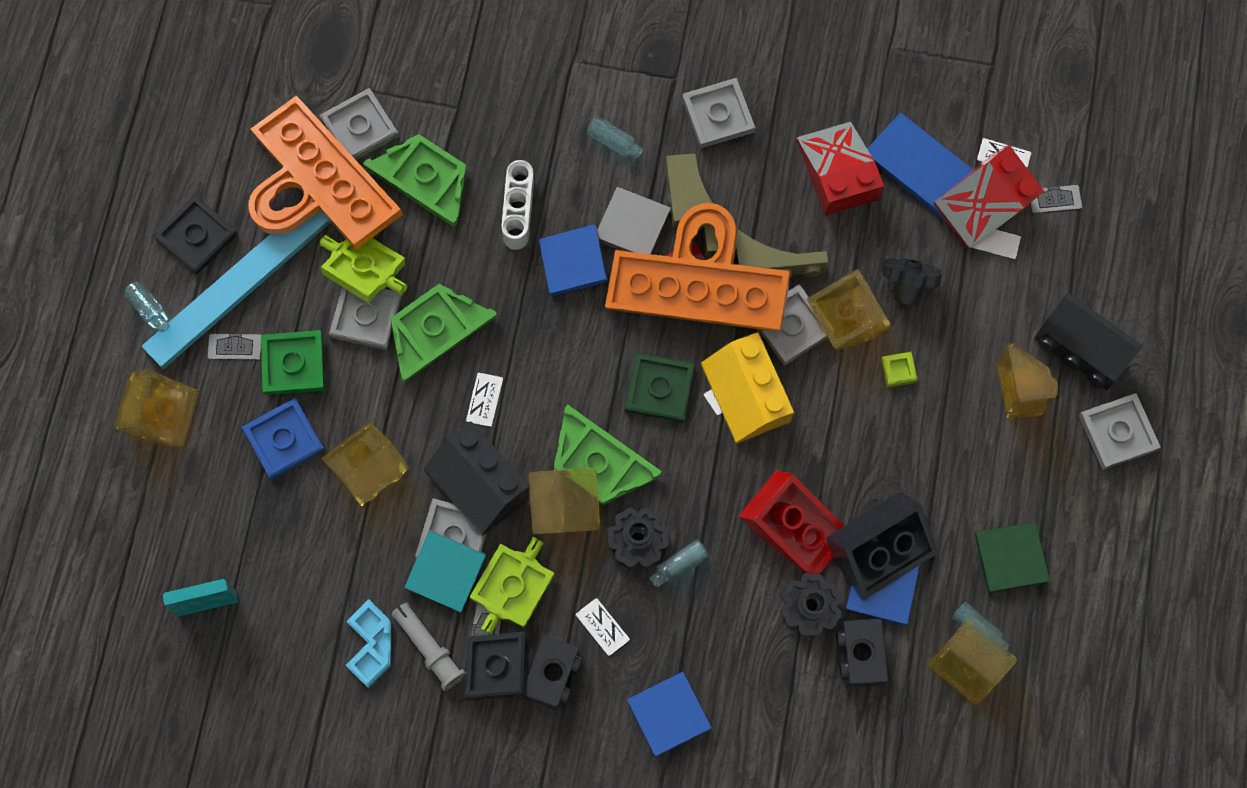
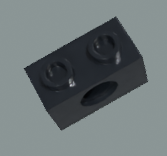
M882 620L844 621L840 626V630L836 631L837 648L843 650L844 660L839 662L840 679L846 680V688L884 686L888 682ZM863 647L866 649L868 660H857L853 655V648Z
M543 635L527 677V696H522V698L558 711L560 704L566 705L572 687L567 684L571 674H578L583 657L578 656L579 647ZM553 666L560 668L563 672L562 677L557 681L547 680L544 675L548 668Z

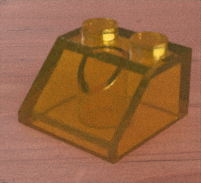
M859 269L807 298L809 305L835 350L868 342L892 328Z
M1007 344L996 361L1006 417L1011 419L1042 415L1058 394L1057 381L1051 377L1049 367L1016 344Z
M149 369L129 372L113 430L140 440L184 447L199 390Z
M370 422L321 458L360 506L365 502L373 500L379 491L388 484L400 479L403 473L409 469L392 442Z
M596 468L529 472L533 534L600 530Z
M967 617L928 663V666L977 706L1016 663L1017 658Z

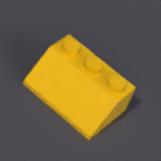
M758 332L729 343L701 362L702 369L735 444L791 423L794 415L793 408Z

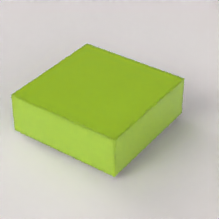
M911 352L883 356L881 358L887 388L917 382L918 379Z

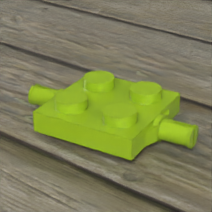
M327 235L321 239L320 246L332 252L331 257L321 266L322 275L369 303L386 287H389L399 295H403V292L406 291L407 284L395 278V275L405 266V258L373 238L357 250L348 240L338 243Z
M532 537L524 553L513 551L502 544L499 545L470 595L472 601L485 607L489 612L488 617L480 628L482 631L486 632L487 630V633L492 635L500 619L510 621L523 629L526 627L555 576L552 571L542 567L535 559L542 545H544L542 541L539 540L537 542V539Z

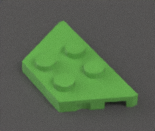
M420 134L406 140L402 145H396L386 150V154L374 160L370 158L365 160L363 163L364 169L455 228L467 171L466 164Z
M438 284L391 317L402 381L406 383L494 320L497 317V313L490 308L488 310L475 304L472 299L463 295H457L451 289Z
M567 405L565 407L554 471L603 506L661 476L662 471L571 406Z

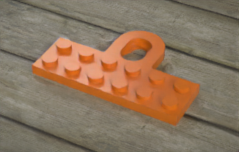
M297 96L250 129L253 136L282 167V169L257 186L249 199V213L255 225L263 232L272 235L290 233L322 211L357 250L403 215L397 204ZM293 187L304 191L303 199L298 205L285 207L280 211L270 209L271 201L282 191Z
M703 203L690 208L682 216L677 228L673 257L615 250L605 308L613 311L781 332L791 273L785 270L733 264L738 236L736 223L731 214L722 206L713 203ZM709 224L715 228L718 250L712 258L699 260L692 255V242L698 235L699 229L703 225Z

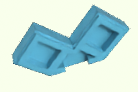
M368 599L346 621L367 642L346 664V667L365 686L370 688L391 667L392 622Z

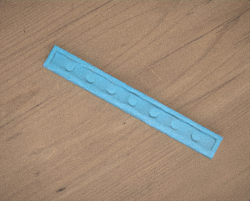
M320 211L290 233L282 235L270 234L144 343L142 348L162 369H165L325 229L331 221Z

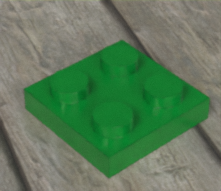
M321 330L261 335L264 395L325 391L323 334Z

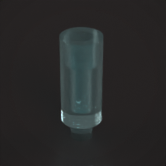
M596 116L591 121L587 129L588 135L624 157L630 154L635 158H639L643 151V148L636 145L634 137L599 116Z
M136 281L126 287L124 296L151 328H158L160 332L166 331L170 327L167 321L168 314L143 283Z
M696 539L656 567L658 572L652 575L650 580L656 588L664 582L670 585L707 560L709 555L701 542Z
M966 601L951 616L952 620L988 650H991L993 647L1002 655L1010 646L1001 638L1004 633Z

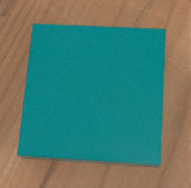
M429 530L404 588L462 612L487 554Z
M225 579L163 594L164 605L177 617L239 602L237 591Z

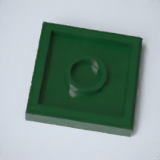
M636 353L625 412L684 423L695 364Z
M1036 522L978 531L974 534L988 593L1050 582Z

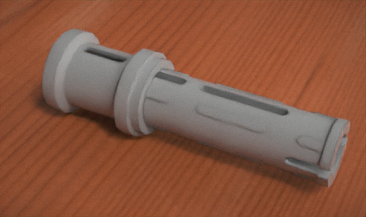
M408 603L400 605L407 617L405 618L398 608L393 611L392 617L396 619L426 658L424 662L425 667L436 674L442 683L441 688L443 691L454 687L465 677L466 672L463 669H458L450 658V651L447 648H440L409 607L410 605Z

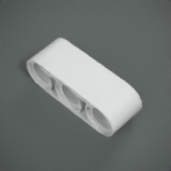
M523 160L512 162L508 166L506 174L502 234L505 245L514 250L525 247L530 233L534 179L531 165ZM517 175H525L527 177L524 181H516L514 179ZM517 201L525 204L521 208H513L511 206L512 203ZM514 228L523 231L518 236H512L508 233Z

